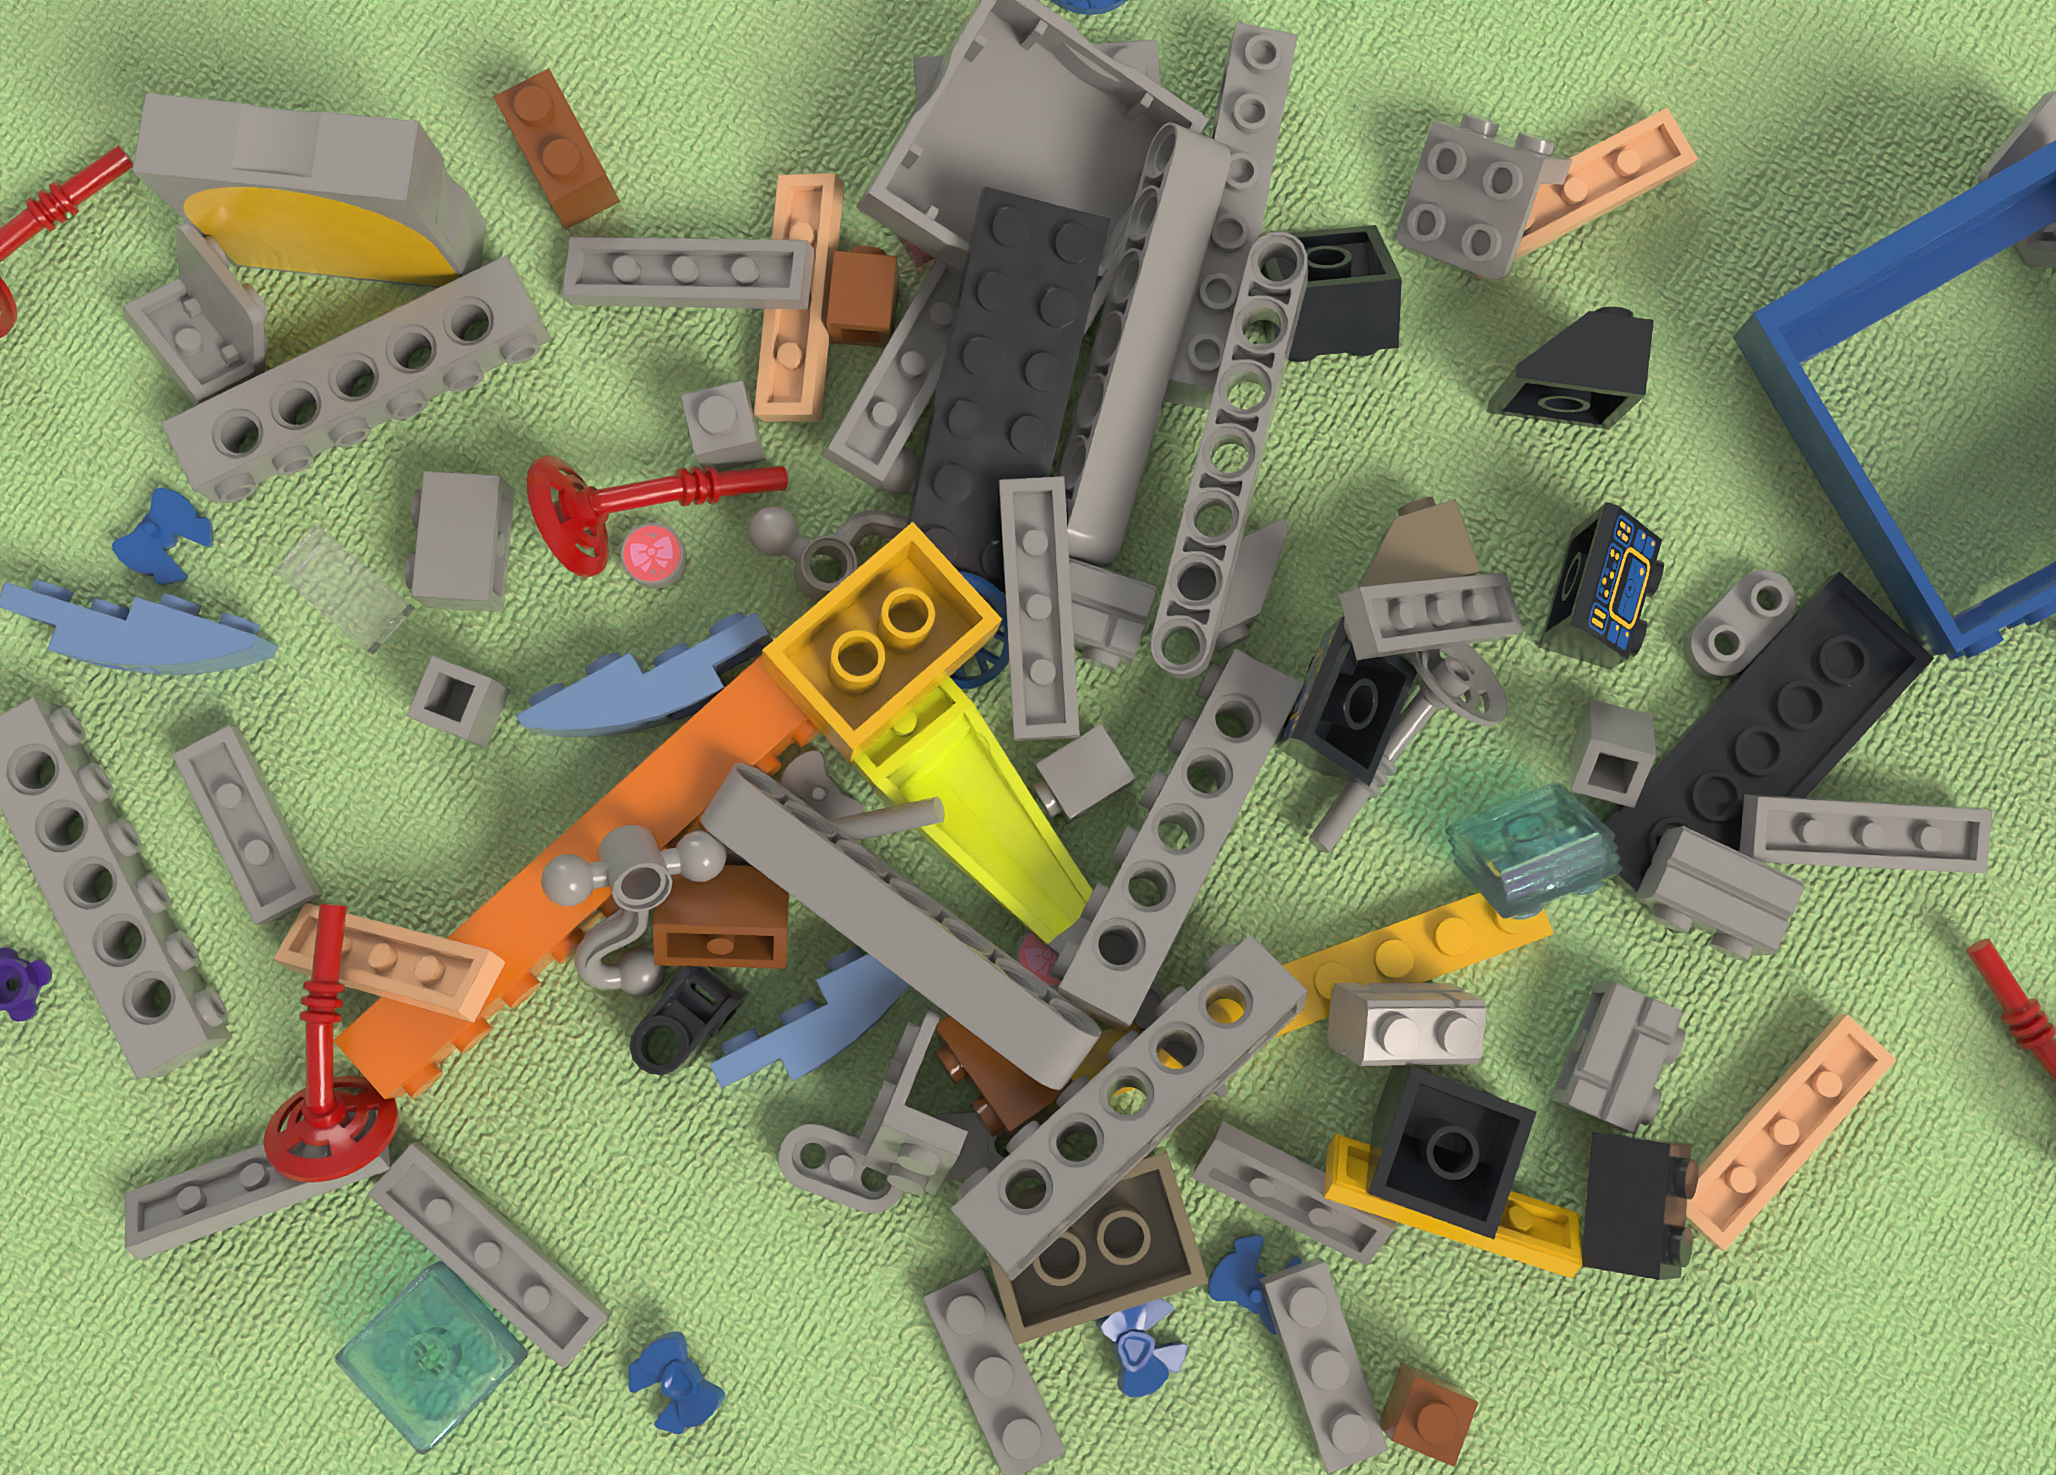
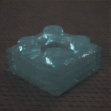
M1556 781L1454 822L1445 829L1446 833L1450 836L1448 842L1453 847L1451 853L1456 857L1454 860L1456 866L1502 918L1508 920L1511 918L1523 920L1534 917L1543 910L1545 904L1570 894L1585 895L1593 893L1602 887L1604 880L1618 875L1623 870V867L1618 863L1621 857L1615 852L1618 849V845L1612 841L1616 835L1563 784Z
M438 1261L427 1266L335 1355V1363L419 1454L424 1455L438 1445L527 1358L528 1351L464 1281L443 1261ZM422 1342L427 1346L436 1343L441 1347L444 1353L440 1359L444 1366L437 1364L430 1369L424 1366L421 1360L428 1351Z

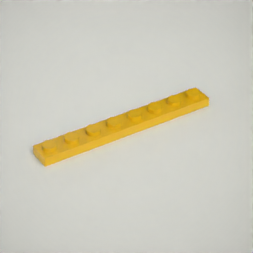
M1531 874L1523 875L1281 964L1307 990L1305 1009L1274 1037L1328 1018L1334 983H1361L1365 986L1368 983H1423L1553 935V930ZM1231 999L1216 1000L1207 1009V1013L1213 1020L1224 1024L1237 1021L1244 1013L1242 1007ZM1133 1022L1123 1034L1112 1028L1102 1030L1101 1036L1071 1077L1072 1081L1074 1082L1083 1075L1092 1080L1110 1063L1106 1059V1055L1118 1040L1132 1030H1135L1139 1036L1144 1031ZM1164 1049L1160 1051L1158 1058L1165 1066L1172 1069L1184 1068ZM1121 1088L1117 1090L1112 1095V1097L1131 1091L1136 1088Z

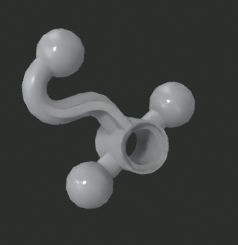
M905 446L902 447L886 478L880 485L882 490L893 494L908 492L913 496L920 460L912 449ZM769 506L760 509L752 516L748 525V535L752 545L759 552L768 556L784 554L796 562L794 566V579L798 589L806 597L820 601L857 570V557L854 550L865 536L877 535L893 539L905 529L908 515L900 516L884 511L864 510L851 515L834 535H823L809 542L798 534V525L789 511L780 507ZM816 555H828L834 558L841 569L840 580L833 583H824L817 580L810 570V559Z
M625 825L614 829L604 837L598 850L600 861L588 863L576 854H562L553 858L544 867L541 887L544 894L553 903L559 906L573 907L584 902L592 894L593 889L609 886L615 902L621 907L617 912L591 928L576 949L574 964L577 973L589 986L602 990L622 989L631 996L646 997L657 991L664 983L666 966L654 965V950L649 947L635 946L625 951L617 959V963L614 964L602 963L601 958L633 942L643 934L648 924L650 909L657 907L665 901L671 892L672 879L670 875L681 873L692 882H707L715 878L724 869L727 858L724 844L708 831H693L685 835L677 843L676 848L660 850L654 835L647 828L639 825Z

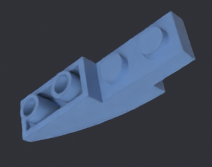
M34 579L30 590L5 582L0 594V608L55 627L47 650L74 660L108 669L160 675L213 673L241 668L274 658L278 645L258 636L261 625L224 612L219 623L198 617L202 606L163 593L159 604L135 597L130 610L94 598L90 609L70 603L74 594L73 591L38 579Z
M738 612L715 623L709 629L711 637L689 648L687 643H682L662 652L653 660L656 667L648 672L645 670L642 662L631 652L622 657L619 652L607 654L585 668L587 676L566 688L562 683L554 684L534 694L528 700L531 707L516 716L522 727L535 734L568 738L619 735L670 724L700 711L726 687L721 674L761 653L773 639L756 612L746 618L742 612Z
M856 946L825 962L830 973L816 980L828 1004L818 1008L814 998L809 999L778 1015L783 1027L760 1038L756 1028H753L724 1042L720 1047L725 1056L711 1063L710 1067L721 1088L729 1086L780 1059L791 1080L800 1079L829 1062L858 1041L891 1010L906 993L910 985L870 954L864 955L862 949Z

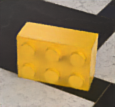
M912 522L762 650V668L850 764L994 638L1002 619Z

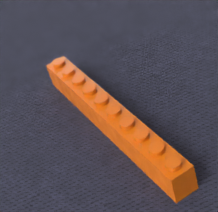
M761 655L446 938L491 950L505 961L474 1023L381 997L333 1041L384 1099L403 1097L407 1093L412 1099L419 1096L441 1077L443 1071L438 1065L456 1048L463 1054L477 1045L492 1030V1026L487 1022L488 1019L505 1004L510 1009H513L529 998L541 985V982L536 978L541 971L554 960L559 965H562L574 957L577 947L586 935L584 932L603 915L607 918L621 908L615 902L609 886L593 889L592 894L584 902L573 907L559 906L550 901L542 890L541 877L544 867L553 858L562 854H576L588 863L600 861L598 850L604 837L614 829L625 825H639L647 828L654 835L660 850L676 848L677 843L685 835L697 831L699 828L707 831L702 825L700 817L735 763L753 766L772 777L782 765L776 758L795 741L800 747H803L821 732L762 668Z

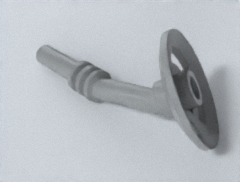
M1467 644L1422 651L1419 657L1417 652L1408 653L1417 674L1421 678L1419 682L1420 691L1399 715L1370 787L1347 780L1348 783L1309 836L1308 840L1313 846L1324 853H1330L1369 797L1377 798L1380 794L1378 787H1384L1388 782L1387 776H1392L1396 771V766L1393 763L1437 709L1446 710L1449 708L1461 717L1482 726L1497 725L1505 718L1508 705L1504 690L1493 671L1471 646ZM1440 650L1448 655L1445 659L1441 658ZM1464 694L1466 702L1459 697ZM1479 696L1483 698L1484 714L1475 710L1480 704Z

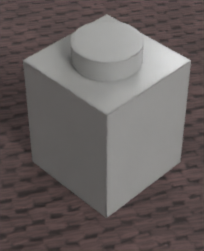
M743 380L681 395L694 456L702 469L705 466L712 465L717 471H722L766 460L757 419L754 415L753 402Z
M431 656L406 716L439 731L487 748L511 690L492 678Z
M1590 699L1570 748V791L1634 808L1656 757L1653 715Z
M1100 724L1036 763L1035 772L1040 780L1032 784L1031 787L1050 817L1061 812L1066 822L1070 824L1131 786L1136 778L1105 728Z

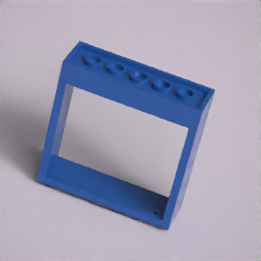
M2056 140L1754 312L1733 336V339L1909 634L1932 656L1946 654L1949 661L1963 655L1966 659L1971 658L1999 644L2004 640L1999 630L2005 626L2007 629L2014 628L2023 623L2026 626H2030L2055 614L2056 561L1951 617L1801 365L2055 222Z

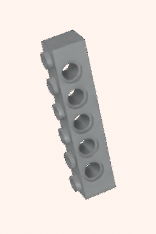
M1236 22L1226 53L1210 136L1211 139L1228 145L1231 151V163L1163 401L1206 410L1210 408L1248 255L1253 244L1260 238L1298 34Z
M507 255L169 418L161 422V425L191 488L215 504L220 502L233 503L249 497L256 491L257 484L277 474L291 475L306 469L314 462V456L334 446L341 448L349 447L363 441L370 435L371 428L392 418L402 420L420 413L427 407V401L449 390L451 392H460L474 387L483 380L484 373L504 363L513 365L531 359L540 351L541 345L553 339L522 277ZM477 321H489L488 329L481 338L474 341H464L465 332L471 324ZM422 348H432L430 359L425 365L417 369H408L409 359L414 352ZM374 375V383L371 389L362 396L352 397L354 384L364 376ZM316 402L317 408L313 418L305 424L296 425L298 411L304 405ZM258 430L259 437L256 445L248 452L239 453V445L242 438L247 433Z
M1236 648L1225 667L1215 662L1212 663L1196 693V696L1206 701L1196 721L1186 715L1184 716L1168 747V750L1178 755L1168 775L1156 770L1139 802V805L1149 809L1140 830L1138 831L1127 826L1110 858L1111 861L1120 865L1110 887L1100 882L1097 883L1080 917L1091 922L1080 945L1069 939L1067 940L1050 972V975L1061 980L1056 989L1057 992L1091 1018L1121 1034L1132 1024L1304 685ZM1231 715L1237 718L1243 725L1245 735L1239 738L1224 735L1218 729L1215 717ZM1194 768L1208 771L1216 780L1217 791L1202 793L1195 790L1188 781L1187 771ZM1163 823H1175L1181 826L1188 835L1189 846L1184 849L1169 848L1161 841L1158 834V826ZM1136 878H1145L1152 881L1160 892V903L1151 907L1136 903L1130 896L1129 882ZM1109 934L1118 935L1125 939L1131 949L1130 962L1123 965H1115L1106 961L1099 951V939Z
M33 697L0 715V809L136 1079L163 1077L232 1039L224 1024L229 1018L228 1011L217 992L210 987L206 988L195 967V965L199 964L200 959L193 942L183 931L176 930L166 910L171 906V901L165 887L157 877L147 873L138 855V852L142 851V844L138 834L127 820L119 818L109 797L114 794V790L108 776L98 764L90 762L81 744V741L85 740L86 736L80 721L67 707ZM52 759L55 764V774L51 782L43 787L40 781V772L43 765ZM80 814L84 822V829L80 838L72 844L68 837V827L71 820ZM108 869L113 879V885L109 895L101 900L96 891V883L101 873ZM136 925L141 932L142 943L139 951L133 957H130L126 952L124 940L129 929ZM161 982L166 983L171 992L170 1005L163 1014H160L153 1004L154 991Z
M1251 934L1237 947L1231 942L1220 947L1203 966V971L1206 975L1189 991L1183 986L1172 991L1156 1008L1154 1014L1158 1019L1140 1036L1135 1030H1132L1118 1040L1106 1055V1059L1110 1063L1092 1080L1083 1075L1071 1083L1056 1101V1104L1060 1107L1057 1112L1041 1126L1036 1121H1032L1023 1127L1006 1147L1010 1153L1009 1156L991 1172L986 1167L980 1168L958 1188L955 1195L959 1201L951 1208V1211L960 1224L1011 1281L1305 1009L1307 990ZM1231 999L1242 1007L1244 1013L1237 1021L1224 1024L1213 1020L1207 1013V1009L1216 1000ZM1171 1043H1183L1188 1045L1196 1056L1187 1067L1172 1069L1161 1063L1158 1055L1165 1046ZM1125 1087L1136 1088L1146 1096L1147 1101L1144 1107L1135 1114H1119L1109 1106V1101L1117 1090ZM1076 1132L1087 1133L1097 1141L1094 1153L1088 1159L1080 1162L1069 1161L1059 1152L1063 1140ZM1025 1178H1035L1046 1185V1194L1040 1204L1030 1209H1020L1010 1203V1193L1013 1186Z

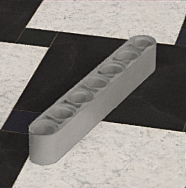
M1172 122L1164 124L1156 133L1146 157L1056 477L1064 476L1069 558L1101 568L1109 566L1114 561L1124 539L1231 163V151L1228 145Z
M1271 232L1261 236L1253 244L1249 252L1151 636L1150 649L1154 660L1168 675L1177 679H1190L1200 675L1208 667L1213 657L1307 287L1308 261L1306 250L1296 236L1287 232ZM1276 257L1286 258L1296 266L1294 274L1283 281L1266 279L1260 271L1266 262ZM1258 320H1270L1281 331L1272 343L1255 345L1244 336L1247 327ZM1242 382H1253L1258 384L1265 394L1262 401L1255 407L1240 409L1233 406L1228 400L1231 390ZM1227 444H1237L1243 447L1249 454L1246 464L1240 470L1233 473H1224L1217 470L1212 464L1215 452ZM1212 506L1223 507L1232 514V523L1229 529L1224 534L1216 537L1201 534L1196 528L1199 515L1205 509ZM1194 569H1206L1216 577V587L1213 593L1200 601L1185 598L1181 593V582L1184 576ZM1179 631H1189L1195 634L1200 641V650L1196 658L1184 665L1169 662L1165 655V644L1168 638Z
M735 763L700 817L702 825L708 832L1030 1077L1052 1089L1060 1090L1066 1086L1101 1036L1099 1026L1089 1015L761 770L744 763Z

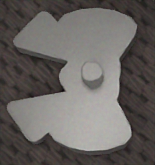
M812 750L796 757L786 767L781 776V783L779 784L799 799L804 798V802L827 820L865 812V805L859 800L844 795L835 780L827 774L826 759L821 751Z

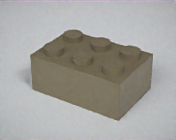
M1162 1146L1154 1148L1013 1281L1005 1275L988 1255L1015 1345L1209 1283L1168 1152ZM1042 1184L1010 1194V1203L1020 1209L1033 1208L1043 1200L1046 1194V1185Z

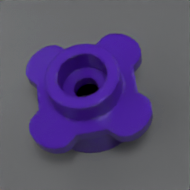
M0 948V1011H7L10 1018L17 1022L33 1018L38 1010L36 999L42 986L49 984L52 979V970L49 964L42 960L30 962L18 957L16 950L13 948ZM13 978L18 981V987L14 991L9 988V981Z

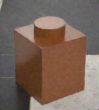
M855 246L850 249V252L834 250L826 321L832 343L885 348L895 330L900 283L897 256L887 255L884 250L873 246Z
M1400 1363L1379 1423L1381 1429L1391 1441L1455 1467L1479 1402L1460 1386Z

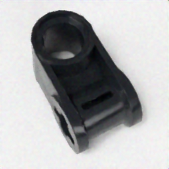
M683 966L668 984L659 1001L635 1028L630 1040L632 1059L640 1069L649 1074L672 1075L683 1071L691 1064L709 1040L715 1037L732 1019L750 992L744 987L734 989L709 967ZM696 985L711 995L717 1001L714 1005L695 988ZM669 1027L678 1035L680 1041L679 1052L670 1063L661 1065L650 1056L648 1042L656 1030Z

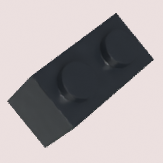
M1592 1133L1582 1245V1267L1655 1280L1681 1278L1682 1267L1685 1268L1689 1264L1693 1248L1692 1231L1689 1227H1685L1687 1199L1691 1200L1694 1197L1698 1184V1166L1696 1161L1691 1159L1692 1144L1620 1134Z

